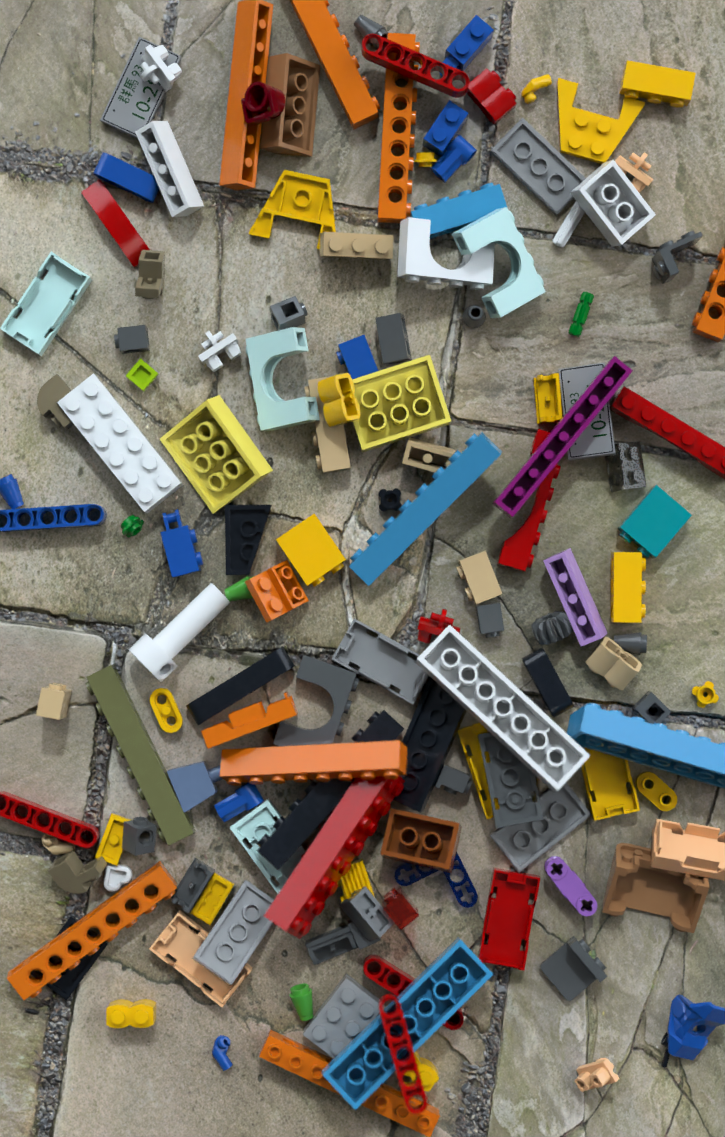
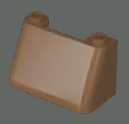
M628 843L617 844L602 904V912L610 916H618L624 914L626 907L670 917L671 924L677 931L694 933L709 890V879L702 876L651 867L652 849Z

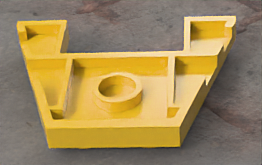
M558 78L560 152L600 164L607 162L643 109L645 102L625 97L619 119L617 120L572 107L578 83Z
M284 170L251 227L249 235L270 239L275 215L320 224V233L336 232L330 179ZM319 235V240H318L317 249H320V235Z

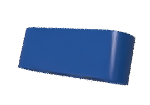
M104 152L93 172V175L150 203L154 202L160 190L153 175Z

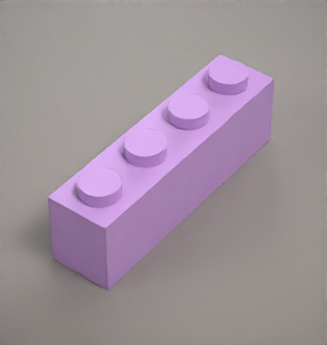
M571 548L545 559L544 564L580 646L603 638L607 634V630Z

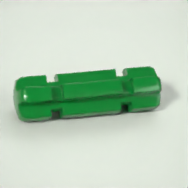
M589 292L581 294L580 303L577 305L572 320L573 324L570 325L568 331L570 335L575 337L581 335L582 325L584 326L590 310L589 305L592 304L594 298L593 294Z

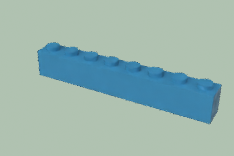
M483 432L478 436L474 433L465 442L467 447L462 452L457 450L448 459L451 463L445 469L441 466L431 476L434 480L429 485L424 483L415 492L418 496L412 502L408 499L399 508L401 513L396 518L391 516L382 525L385 529L379 535L375 532L366 541L369 545L363 551L359 548L350 557L352 562L349 568L368 586L501 455L502 451Z

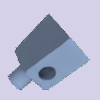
M206 761L172 768L167 771L183 812L189 811L218 791L215 782L222 780L220 777V765L209 769Z

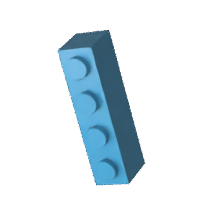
M488 183L481 186V190L475 192L466 190L458 194L459 197L453 199L444 197L438 199L436 204L427 206V204L414 207V211H411L410 217L431 220L430 239L460 230L496 209L507 207L500 184Z

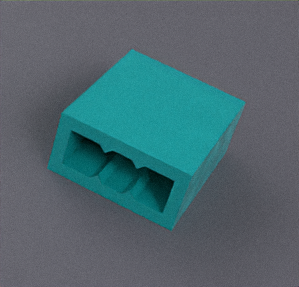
M655 485L617 529L621 531L619 535L626 542L631 543L633 541L639 547L637 551L642 552L645 558L648 559L649 556L656 558L692 514L659 486Z

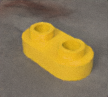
M166 688L154 690L150 696V704L160 727L168 733L178 731L183 725V717L172 692ZM160 695H164L166 697V702L164 704H161L158 701V697ZM170 716L176 719L174 725H170L167 721Z
M648 771L638 775L636 778V788L658 809L670 811L676 806L678 800L676 793L657 775ZM646 780L652 781L650 788L645 787ZM665 795L670 797V801L667 804L662 802V798Z

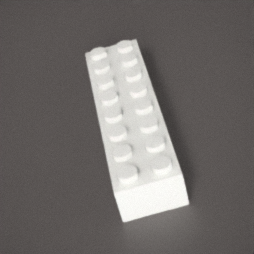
M451 625L417 658V665L554 793L590 757L580 745Z

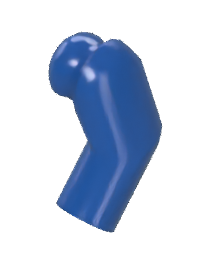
M220 1035L214 1042L212 1055L221 1069L225 1071L233 1065L226 1055L231 1042L227 1036Z

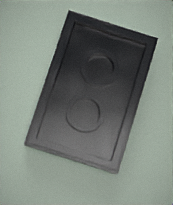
M71 915L56 937L76 923L78 919ZM91 929L87 931L88 934L92 937H96L98 935ZM104 941L99 945L100 948L91 956L85 955L80 959L81 962L72 970L66 969L61 973L62 976L53 984L47 983L46 986L67 1001L109 942ZM71 942L68 945L72 950L81 948L78 942ZM52 956L49 959L53 964L62 962L59 956ZM33 970L30 973L35 978L43 976L39 970Z

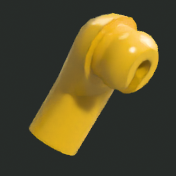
M546 74L531 79L521 92V98H524L526 104L536 100L534 93L538 89L552 84L550 75Z

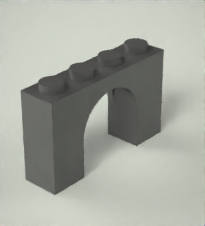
M303 655L296 677L322 686L329 692L334 704L333 715L324 726L316 729H305L281 721L273 744L278 746L333 744L335 735L340 736L344 723L340 722L343 713L348 714L352 701L348 700L350 691H356L359 679L355 678L357 673Z

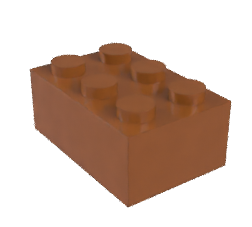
M391 808L380 855L383 858L452 873L462 826L457 822Z

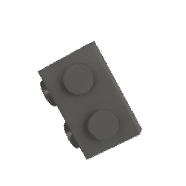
M690 231L682 235L681 239L676 243L670 240L660 245V248L656 250V254L652 258L655 265L653 271L658 280L661 279L664 284L671 281L679 273L672 255L695 245L703 237L702 232L695 234L694 231Z
M575 936L570 938L540 965L544 974L569 1001L573 1000L596 979L602 982L607 977L604 972L606 966L598 957L593 959L588 953L591 951L590 947L583 939L578 941Z

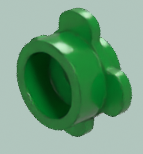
M130 515L121 524L123 535L126 534L128 538L137 535L141 531L144 521L135 515Z

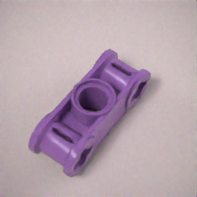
M558 856L549 857L545 861V871L556 884L555 886L581 915H593L597 910V902L586 889L585 884L568 867L563 859ZM553 863H555L556 865H559L561 863V865L559 866L560 871L558 873L555 870L552 871L553 868L551 865ZM584 899L587 902L589 901L590 907L587 909L582 907L581 901Z

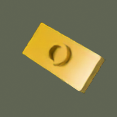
M214 872L190 914L211 925L233 888L234 883Z

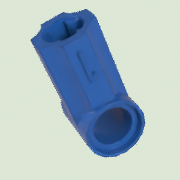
M460 134L450 143L442 157L431 167V171L444 183L477 152Z
M248 782L214 806L223 822H226L239 813L259 805L264 799L256 785Z

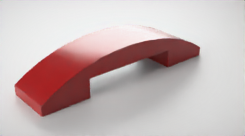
M99 179L81 193L135 268L139 265L141 251L150 249Z

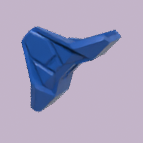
M677 995L672 1000L668 1024L669 1054L694 1060L708 1043L707 1037L717 1026L725 1024V1008L715 1006L711 1002L693 1003L683 995ZM695 1026H697V1031H693Z

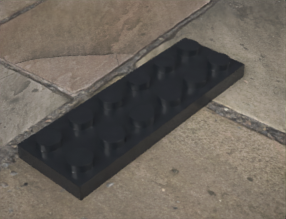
M431 677L427 682L402 740V743L407 747L406 775L400 776L405 782L402 792L393 799L420 813H423L467 711Z

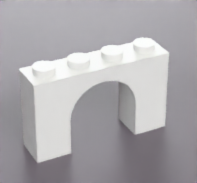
M408 217L400 221L397 277L405 278L406 282L417 283L419 280H426L429 285H441V282L449 283V287L453 288L469 285L472 290H484L485 286L493 284L495 243H490L471 254L464 255L460 265L455 270H450L437 264L431 255L429 247L431 220Z

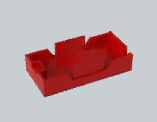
M493 867L478 951V958L482 963H492L525 970L529 935L541 879L539 875ZM497 887L496 897L493 898V889ZM530 893H533L532 904H528ZM485 933L489 934L487 944L484 943ZM522 939H525L524 950H520Z

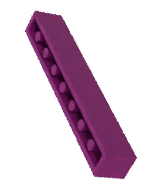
M616 356L612 357L492 504L509 518L514 517L633 370Z

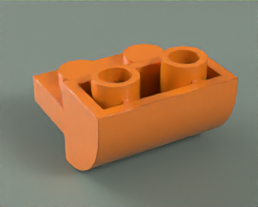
M288 560L245 581L266 623L309 601Z

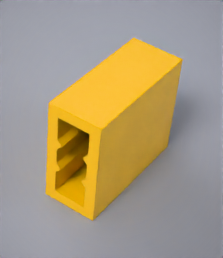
M315 513L276 539L307 586L312 584L313 587H316L326 580L324 578L325 574L330 571L335 574L345 567L343 562L346 559Z

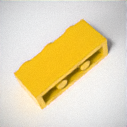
M627 60L623 69L619 94L632 99H638V97L645 98L648 102L659 104L661 101L667 102L673 107L682 108L691 101L696 73Z
M642 552L611 553L610 622L642 623V618H645L646 607L645 604H642V595H645L646 582L642 581V571L646 570V558L642 557Z

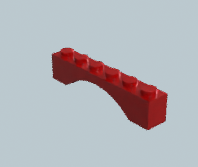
M623 386L610 405L611 411L663 438L690 455L708 470L725 479L724 446L627 387Z
M541 429L536 431L530 455L535 452L550 432ZM556 464L537 487L535 502L528 518L511 537L503 542L497 564L523 572L526 571V567L531 568L534 555L531 554L533 545H538L541 533L537 532L539 524H544L548 510L544 509L546 500L551 501L554 491L551 483L553 478L557 479L561 468L560 465Z

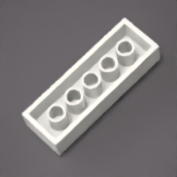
M94 373L57 402L145 513L148 514L183 486V483Z

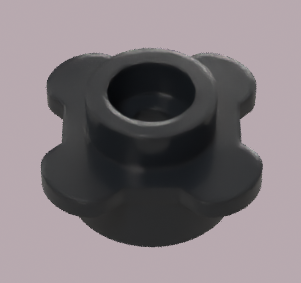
M397 488L388 491L381 489L378 493L381 498L379 509L382 512L392 509L399 511V508L402 506L399 499L401 491Z

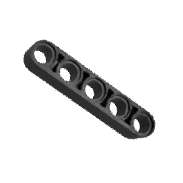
M282 646L192 701L186 707L196 724L200 725L295 665Z

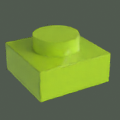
M140 358L126 374V377L142 391H145L159 374Z

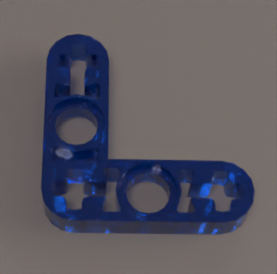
M456 852L455 861L458 860L459 864H454L452 871L454 869L462 870L464 874L462 880L455 882L450 878L449 872H443L459 904L469 908L476 904L478 895ZM403 863L395 869L394 877L399 885L408 886L439 870L430 869L429 871H423L418 865H415L420 875L416 877L415 872L409 875V880L405 881L404 878L399 879L398 877L401 875L400 870L404 869L408 872L413 868L411 864ZM466 881L469 882V885H464L467 892H473L474 894L471 896L470 902H467L466 899L461 900V897H463L461 888L455 889V887L462 886Z

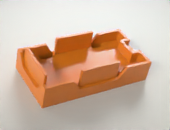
M286 691L284 693L285 698L268 705L267 712H265L262 701L228 714L231 723L226 720L201 731L207 748L209 749L296 716L298 711L292 696H289Z

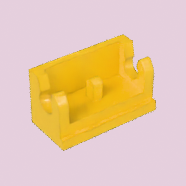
M559 373L548 376L538 375L533 378L537 424L559 422L562 419Z

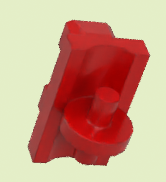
M442 609L441 615L432 612L430 618L420 616L417 627L419 630L418 641L430 643L432 634L439 636L449 625L458 633L460 628L453 626L454 619L446 617V609Z

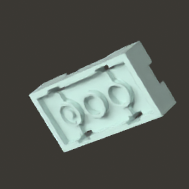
M51 251L38 270L37 277L33 279L17 303L18 306L12 309L0 329L42 356L91 283V277L79 271ZM46 270L49 271L42 281L41 278ZM78 290L75 294L74 300L72 301L71 297L74 295L75 291ZM20 309H22L23 311L21 312V314L19 315V317L16 319V318H15L16 315L18 314V312L20 311Z
M268 798L232 824L230 829L278 894L302 859L300 855L305 854L306 851L301 845L279 870L274 868L256 851L259 848L257 842L265 834L270 836L275 830L273 825L276 821L273 817L277 816L278 819L281 817ZM244 838H247L248 842L253 847L249 849L247 843L244 841ZM273 875L279 882V886L271 879Z

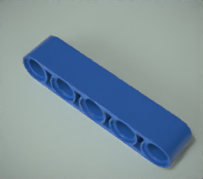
M97 504L0 510V516L5 515L7 517V524L4 527H0V531L13 532L99 526L105 522L107 513L103 507ZM93 509H99L101 513L97 521H92L89 517ZM71 510H75L77 513V519L73 523H69L66 518L67 513ZM47 512H52L54 520L51 524L47 525L43 520V516ZM28 513L31 518L30 523L23 526L20 518L23 514Z

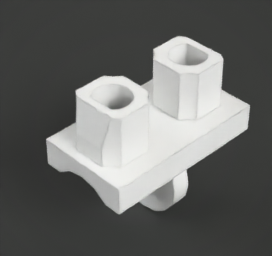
M150 44L145 47L144 50L146 52L141 57L143 63L140 66L144 72L140 77L143 81L151 80L153 84L159 82L163 89L168 91L172 88L174 81L180 77L182 70L175 62L168 67L163 61L168 59L169 54L163 45L153 48Z
M208 331L205 334L209 339L201 344L204 349L212 344L213 346L198 357L203 364H206L215 372L224 366L218 358L219 354L226 351L231 360L241 355L237 344L238 340L234 333L217 343V341L224 337L221 331L214 336Z

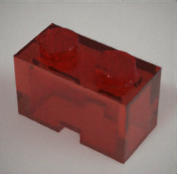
M401 887L397 890L392 888L383 896L385 898L383 909L400 930L404 929L419 916L417 906Z

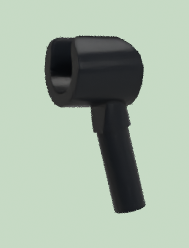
M667 1032L661 1040V1045L666 1047L661 1064L665 1068L670 1057Z

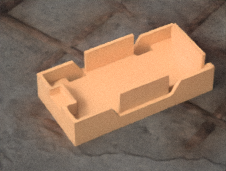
M656 819L652 829L651 867L725 881V832L718 835L720 828L687 823L685 830H683L678 822Z
M179 910L149 950L167 964L174 966L177 971L201 988L204 994L223 1007L241 982L252 971V967L246 963L230 986L193 960L192 957L209 932ZM191 925L193 928L199 930L200 932L197 934L189 926ZM169 953L172 957H174L176 959V962L170 959L167 956V954ZM205 982V983H206L207 985H209L213 990L210 991L207 987H205V986L203 985V983Z

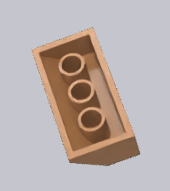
M288 53L268 57L266 84L281 90L285 95L286 101L283 112L278 117L262 123L259 149L275 154L312 156L320 75L319 64Z

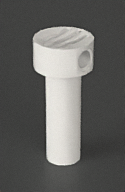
M210 583L158 635L151 639L145 633L129 651L159 682H162L178 667L172 659L230 602L219 589Z

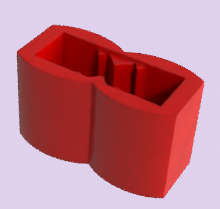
M486 68L469 82L466 93L489 121L495 125L515 108L517 104L515 102L516 96L509 88L505 89L500 84L501 78L494 70L490 72Z

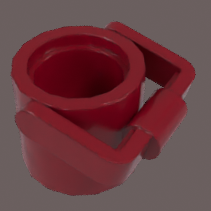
M260 81L252 83L247 88L245 97L241 99L245 122L261 124L278 117L285 107L286 99L284 93ZM251 111L257 113L258 115L252 117Z

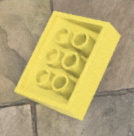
M430 355L352 379L355 390L354 396L360 407V419L352 422L362 453L451 424V418Z
M220 395L207 399L160 438L163 445L213 514L273 471Z

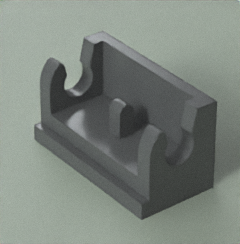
M396 313L375 318L383 364L389 363L390 365L411 361L412 356L404 315Z
M195 858L177 886L176 893L171 897V902L179 904L185 912L189 913L215 869Z
M364 886L352 892L353 896L342 901L339 905L367 940L371 941L380 938L395 922L368 888Z
M348 924L310 938L305 942L314 965L358 948Z

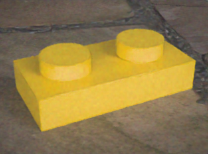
M111 813L95 858L103 856L106 862L118 865L124 850L122 849L124 822L131 819Z

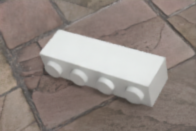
M151 121L135 131L171 216H188L204 207L168 121Z

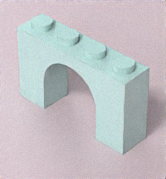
M507 207L496 209L452 233L461 255L471 254L490 243H496L502 246L510 257L511 272L507 281L499 288L481 297L490 318H501L546 292L543 287V279L537 274L534 260L527 252L524 238L518 232L514 224V216Z
M291 327L247 338L246 354L249 358V374L253 382V398L257 406V422L260 426V431H274L319 421L316 397H301L285 401L275 392L272 381L273 371L281 359L308 351L305 328Z

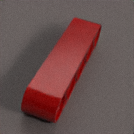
M368 34L362 41V55L370 62L455 98L464 96L468 90L469 77L461 70L377 34ZM374 43L378 46V49L372 52L367 50L366 45ZM394 52L400 58L397 61H392L387 55ZM411 62H418L421 68L413 70L409 64ZM439 71L443 77L438 80L434 79L431 76V72ZM460 80L463 82L464 87L457 89L452 85V82Z
M4 791L0 792V797L6 801V807L0 809V816L83 848L92 847L100 838L98 828L92 824ZM19 805H23L28 809L26 817H21L18 814ZM40 814L49 816V825L40 823ZM62 822H68L71 825V833L66 834L61 830ZM85 830L92 832L94 836L92 842H86L83 839L82 834Z
M371 954L364 960L365 975L396 996L415 980V978L379 955ZM372 961L378 962L381 966L376 972H371L367 968L368 964ZM396 974L400 977V981L392 985L387 981L388 976ZM461 1008L456 1011L459 1014V1019L455 1022L447 1020L443 1026L450 1030L459 1029L464 1022Z
M385 994L379 999L378 1009L403 1099L408 1111L413 1114H420L427 1107V1098L402 1008L394 995ZM388 1000L396 1003V1007L392 1012H385L383 1010V1004ZM394 1024L402 1026L403 1030L398 1036H393L389 1033L390 1027ZM407 1048L409 1050L408 1057L402 1060L396 1057L397 1050ZM411 1071L415 1073L416 1077L413 1082L406 1083L403 1081V1075L406 1072ZM415 1095L422 1098V1103L417 1107L409 1104L411 1097Z

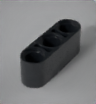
M543 648L522 658L528 673L553 718L574 707L571 698Z

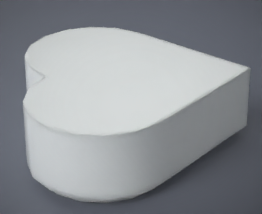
M107 863L103 881L104 887L108 891L118 890L122 884H126L132 879V870L125 865L118 864L116 866Z

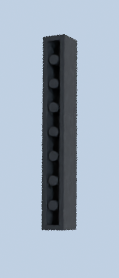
M385 710L380 713L375 711L367 720L369 723L364 731L360 728L351 739L354 741L353 743L394 741L404 728ZM332 778L328 782L318 781L317 783L313 780L304 790L307 793L302 800L297 798L288 808L291 811L286 818L281 816L274 823L273 827L275 830L271 835L265 834L257 842L259 848L256 851L274 868L279 870L341 801L355 778H352L351 781Z

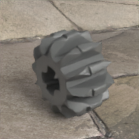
M565 611L548 613L536 619L531 625L534 637L541 645H549L563 640L573 631Z

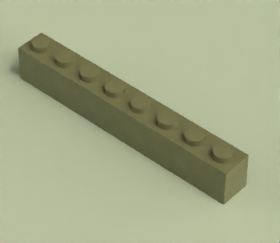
M115 664L87 676L88 682L85 683L91 696L95 694L97 698V710L101 716L105 715L109 723L106 725L110 736H115L119 743L116 746L121 758H126L129 764L126 767L130 777L132 779L136 778L139 784L137 791L141 799H146L150 807L147 811L151 820H156L160 827L157 831L162 842L166 841L169 846L194 834L196 830L187 812L182 810L162 760Z

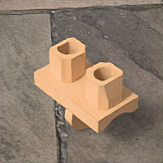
M644 152L639 157L632 153L629 159L634 161L635 165L619 155L615 162L625 175L629 172L635 177L631 183L640 193L646 185L649 186L653 181V178L639 169L640 166L647 172L650 169L651 165L644 161L648 154Z
M599 1058L596 1062L579 1066L576 1069L579 1076L575 1079V1083L580 1091L584 1092L589 1089L616 1083L620 1078L613 1072L614 1065L608 1058Z

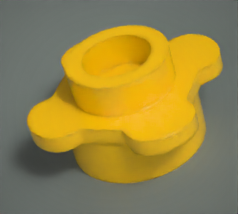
M417 152L414 162H418V167H432V162H437V159H435L434 152Z
M706 681L704 685L692 688V694L696 696L698 707L704 708L706 704L718 701L719 696L713 689L714 684L712 682Z

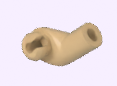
M46 833L41 838L43 846L53 855L67 854L73 850L75 852V844L61 842L57 837Z

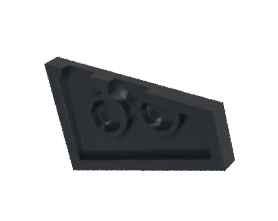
M225 505L226 575H250L272 505Z

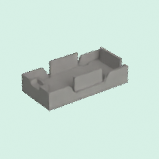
M355 618L332 657V660L411 704H414L429 676L416 664V660L407 656L408 652H411L419 657L418 653ZM370 629L377 633V638L367 634V630ZM351 661L352 663L360 666V669L356 670L350 667L348 664ZM392 684L401 689L400 692L397 693L390 689V685Z

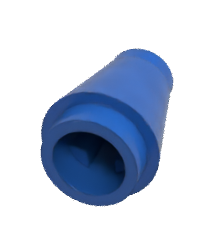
M12 474L1 478L0 495L11 509L22 506L24 502L17 478L14 479Z

